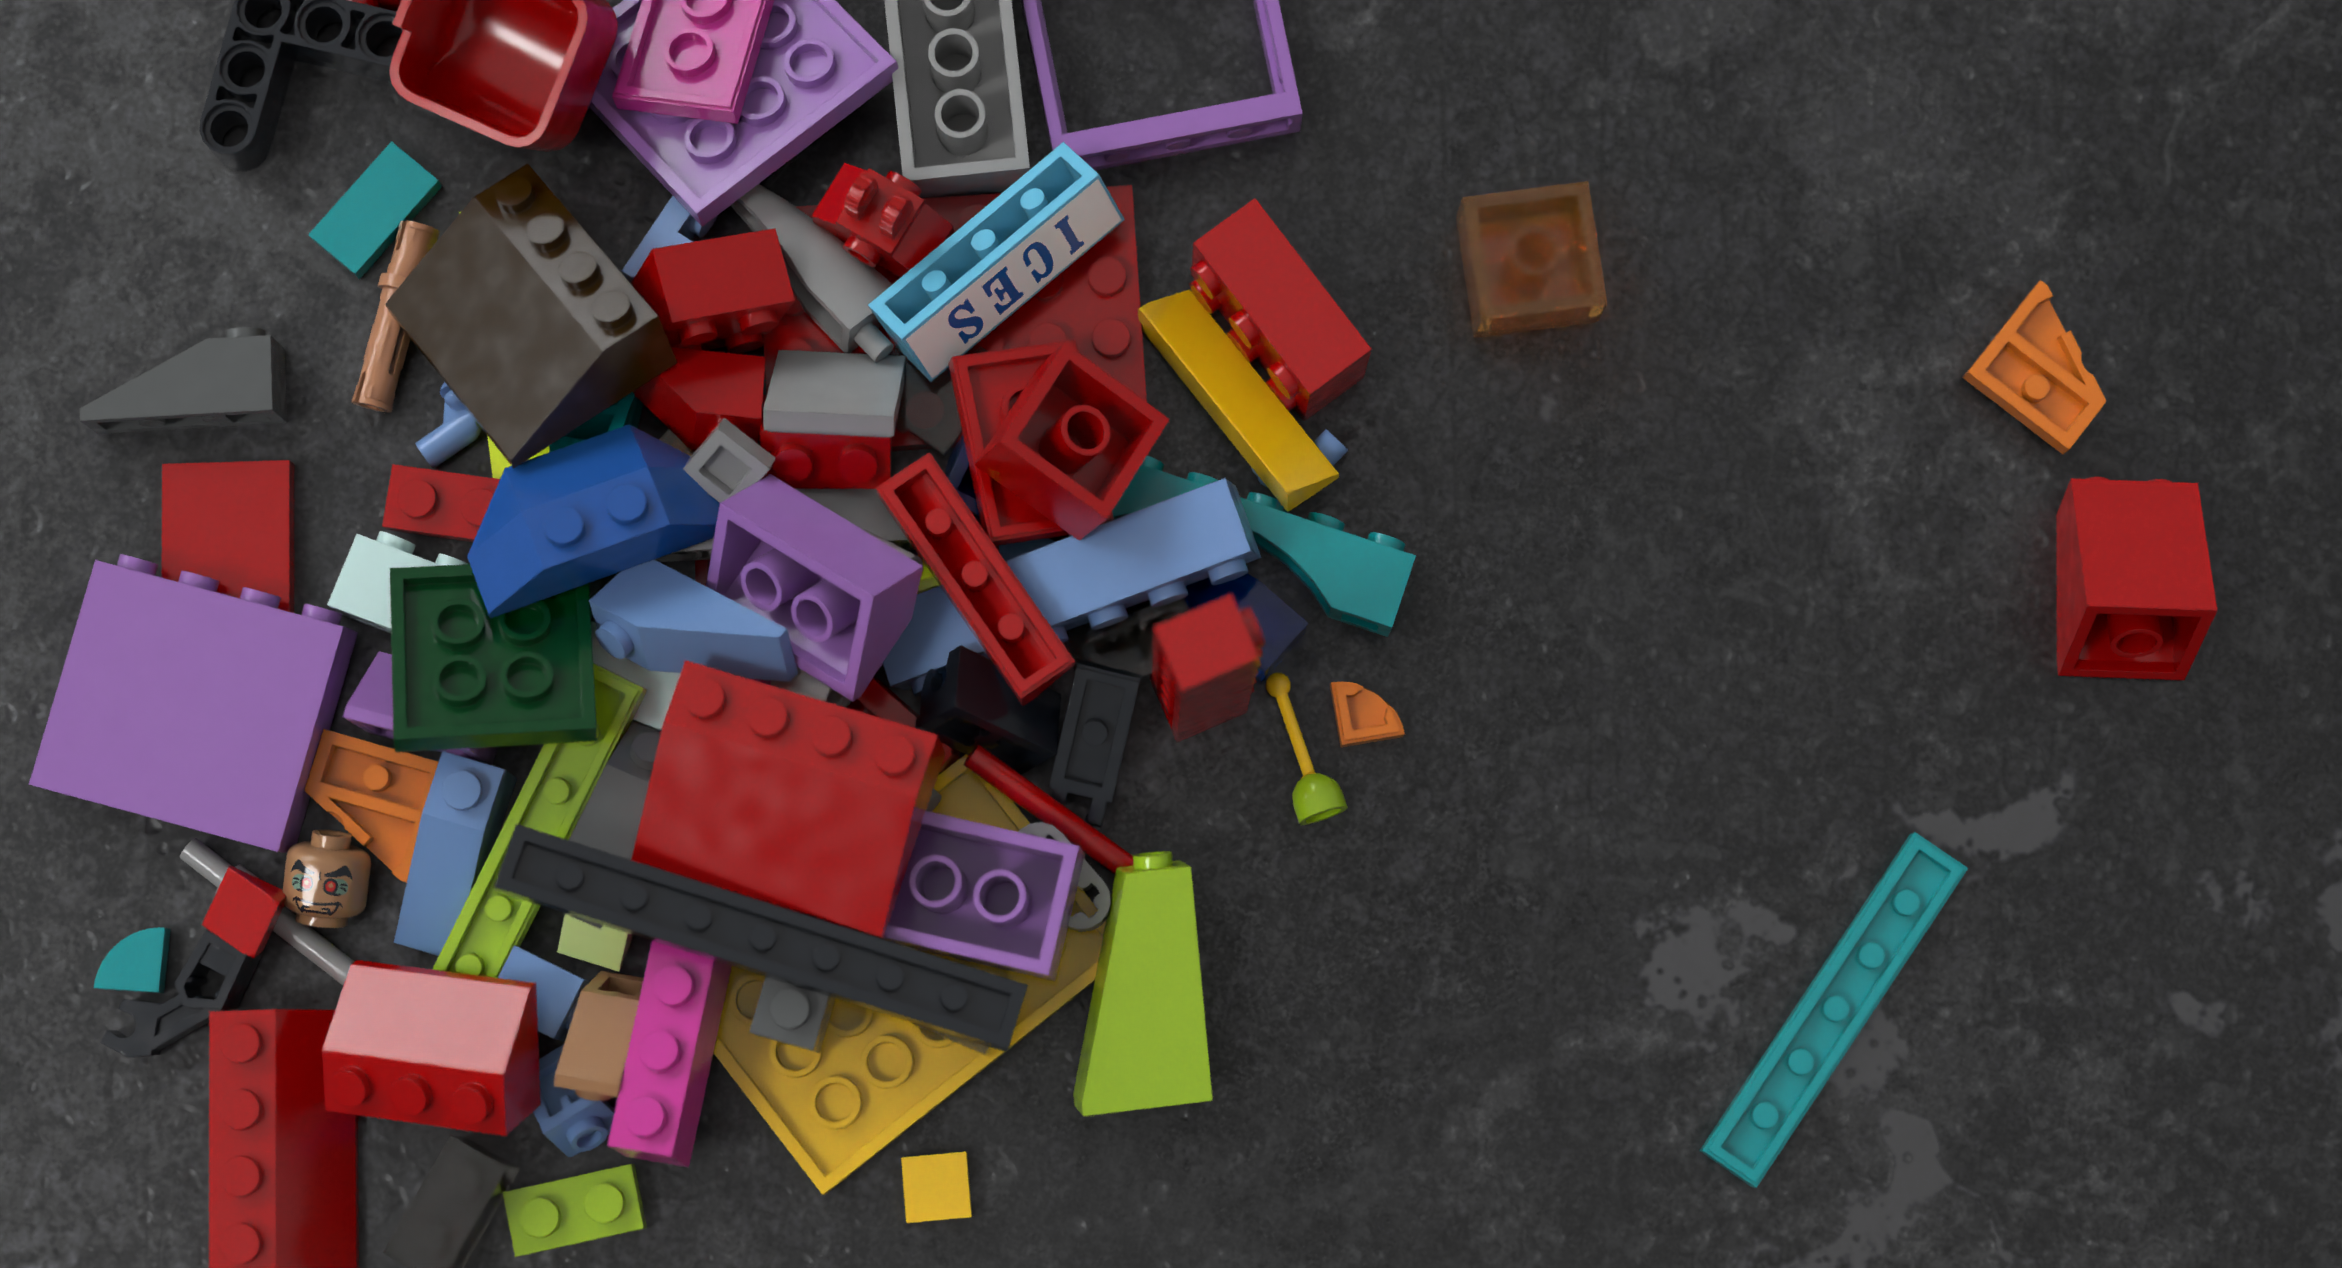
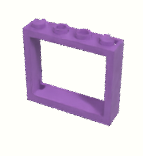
M1021 0L1051 152L1064 142L1094 170H1100L1299 132L1303 113L1279 0H1253L1273 94L1067 133L1041 0Z

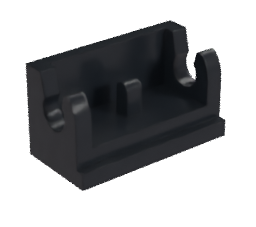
M961 645L949 652L945 668L946 679L943 685L941 673L933 669L928 671L923 683L920 717L916 719V729L937 734L941 743L967 755L979 744L1019 774L1027 772L1057 754L1060 693L1046 688L1036 698L1023 706L990 659Z

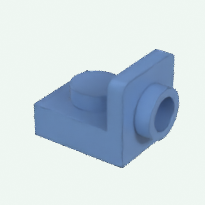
M563 1044L539 1059L541 1105L533 1113L543 1134L567 1157H573L580 1152L592 1150L605 1141L611 1131L615 1109L606 1100H587L578 1097L575 1094V1090L554 1087L555 1072L564 1047Z

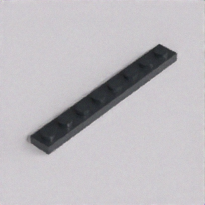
M519 824L515 826L494 886L496 892L1005 1052L1009 1048L1028 985Z

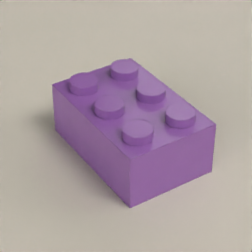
M925 811L883 940L909 948L1055 981L1085 858V853L1080 846Z

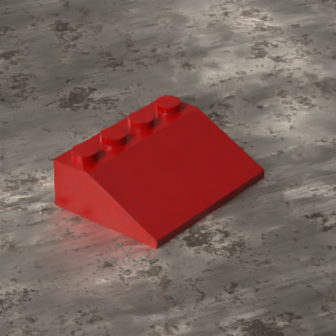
M685 660L663 722L631 860L883 939L922 825L924 813L927 810L945 756L944 749L937 734Z

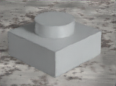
M723 418L689 458L684 470L710 496L718 502H722L761 480L771 468L775 457Z

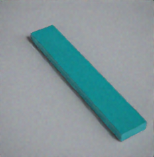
M1916 832L1908 836L1699 1150L1752 1188L1758 1187L1968 870L1966 866Z

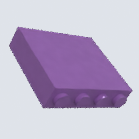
M120 554L117 565L95 560L29 785L272 851L287 853L288 849L298 842L310 796L304 789L323 730L330 731L358 632L340 626L342 614L325 608L304 604L302 614L299 615L278 609L281 597L243 587L239 599L217 593L220 581L181 570L179 580L176 582L155 576L158 564Z

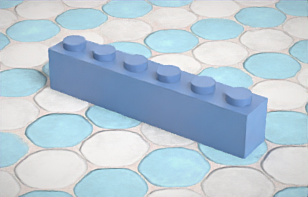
M1226 478L1099 525L1080 541L1070 536L1009 559L1006 563L1058 638L1064 643L1069 640L1067 630L1088 622L1092 630L1114 625L1128 618L1126 608L1147 600L1150 601L1152 607L1173 603L1188 595L1187 585L1203 579L1210 578L1212 585L1237 579L1249 572L1246 563L1261 558L1237 487ZM940 586L917 594L912 619L883 662L890 686L903 690L912 689L914 696L922 695L923 683L930 669L942 674L943 685L946 679L945 668L949 652L960 645L990 659Z

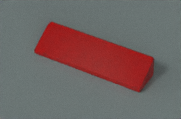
M930 452L876 487L878 496L1023 706L1036 698L1076 664Z

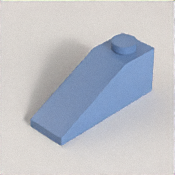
M655 559L621 571L589 600L597 627L595 632L596 638L603 649L617 659L627 658L649 671L681 673L684 662L687 660L748 679L790 682L798 674L788 629Z
M442 751L422 811L394 943L436 956L440 955L499 836L517 780L515 776L505 769Z

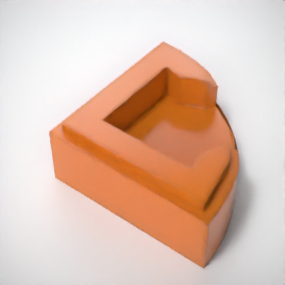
M1330 683L1341 747L1404 737L1403 725L1398 714L1378 694L1357 683Z

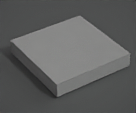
M779 350L763 409L764 430H767V432L891 438L895 433L905 382L906 356L887 355L876 363L868 354Z

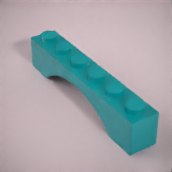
M1146 456L1112 510L1114 520L1218 480L1196 472H1189L1187 479L1163 472L1164 464L1161 461ZM1249 492L1247 499L1240 497L1256 544L1285 564L1312 592L1327 617L1386 637L1389 636L1416 555L1404 552L1406 545L1404 542L1376 532H1370L1367 539L1344 532L1345 524L1342 521L1325 514L1309 512L1307 519L1284 512V507L1277 499L1261 493Z

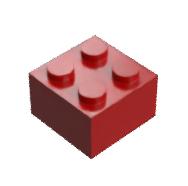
M776 228L654 248L650 251L631 282V285L658 315L671 347L707 351L726 347L728 353L734 354L753 351L764 345L763 334L772 332L795 302Z
M1064 342L1037 368L974 465L1080 541L1109 517L1170 419Z

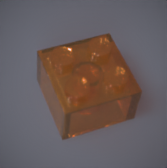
M1588 181L1462 197L1456 221L1474 338L1599 321L1607 306V297Z

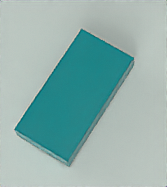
M391 141L308 235L315 243L360 279L396 239L400 221H412L441 189L442 184Z

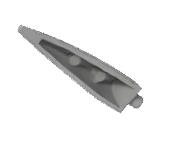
M760 184L756 185L731 205L753 232L776 228L794 293L804 311L844 353H851L860 346L877 363L892 351L894 344L879 330L882 325L868 306L869 303L892 285L887 278L874 267L868 266L851 256L843 249L844 242L814 223L812 218L787 200Z

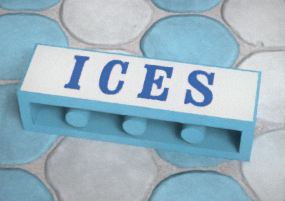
M1062 142L869 303L868 306L896 347L932 382L949 367L948 363L951 357L964 355L1125 219L1100 175L1068 145Z

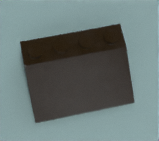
M528 163L474 196L385 303L391 315L513 468H516L678 363L658 315Z

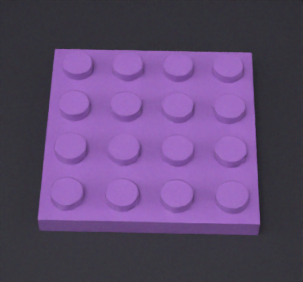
M623 0L613 7L618 20L617 38L589 107L703 227L893 81L892 73L898 69L896 60L836 0H774L738 124L617 109L612 95L642 1Z

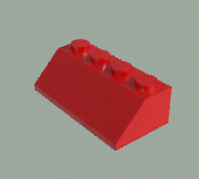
M264 1009L209 1012V1268H359L358 1115L325 1111L322 1048L335 1010Z

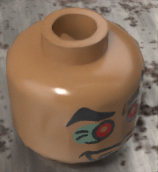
M335 830L312 831L311 841L294 844L288 849L283 882V893L286 895L284 906L296 913V922L314 927L340 928L347 926L348 918L359 915L365 910L371 859L366 851L351 845V834Z

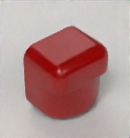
M401 0L392 23L402 28L403 31L391 59L389 70L391 83L397 93L408 102L505 145L545 152L561 150L569 145L580 131L616 41L618 20L613 8L606 0Z

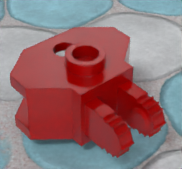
M847 163L843 164L812 214L813 222L844 242L842 247L851 256L871 267L879 265L898 277H902L955 233L954 225L925 204L924 199L919 197L922 192L921 189L906 177L893 171H889L886 177L870 168L864 170Z

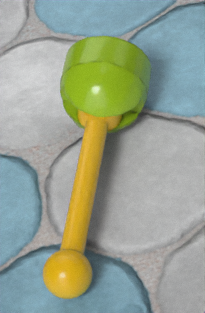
M1283 673L1271 674L1265 683L1266 690L1277 700L1303 775L1292 793L1293 807L1300 825H1307L1336 816L1348 808L1342 789L1334 779L1320 773H1315L1288 696L1291 688L1290 679Z

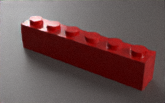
M1232 594L1154 626L1152 687L1176 742H1180L1247 713L1251 693L1254 692L1253 685L1256 684L1255 676L1259 674L1257 667L1261 665L1259 659L1263 655L1261 647L1266 645L1251 608L1246 607L1238 610Z

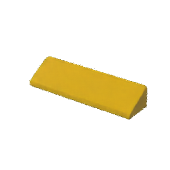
M1190 289L1148 302L1138 309V319L1142 324L1144 334L1287 512L1339 478L1337 470Z

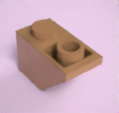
M600 971L581 990L555 1072L554 1087L575 1090V1094L578 1097L593 1101H603L618 1097L643 985V977Z

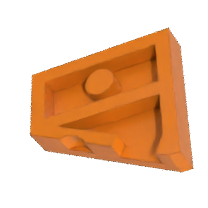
M2040 280L1962 378L2061 454H2064L2073 446L2107 401L2094 375L2084 368L2081 359L2082 352L2071 330L2065 332L2050 302L2053 295L2048 285Z
M324 729L304 791L325 811L333 815L360 844L367 847L392 871V874L400 881L407 883L422 811L439 762L406 752H395V749Z

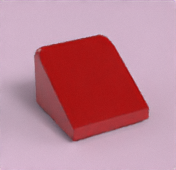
M230 865L203 920L202 926L241 953L255 959L267 944L284 907L286 895L282 889Z

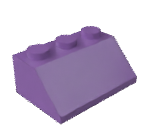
M770 474L720 502L706 587L788 629L796 667L853 702L863 694L911 621L923 566Z

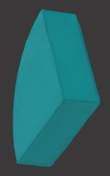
M160 927L141 930L117 943L102 961L95 978L94 988L164 993L171 929Z

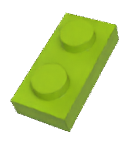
M635 1164L503 1192L515 1257L647 1228Z

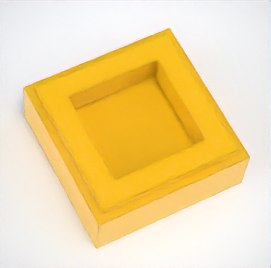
M967 1152L901 1157L906 1223L972 1217Z

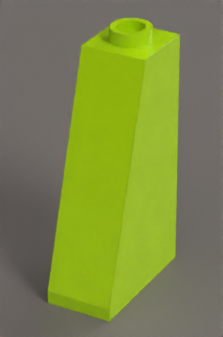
M1171 851L1133 855L1132 866L1116 867L1111 893V906L1106 919L1073 1091L1074 1106L1082 1116L1213 1101L1191 866L1181 860L1172 861Z

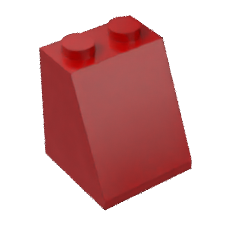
M2104 477L2071 478L2057 512L2058 676L2185 680L2218 611L2198 483L2172 482L2167 479L2128 481L2109 480Z

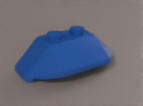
M626 425L526 460L516 468L512 466L505 468L467 556L489 617H496L713 539L720 502L710 496L684 470L691 456L631 425Z

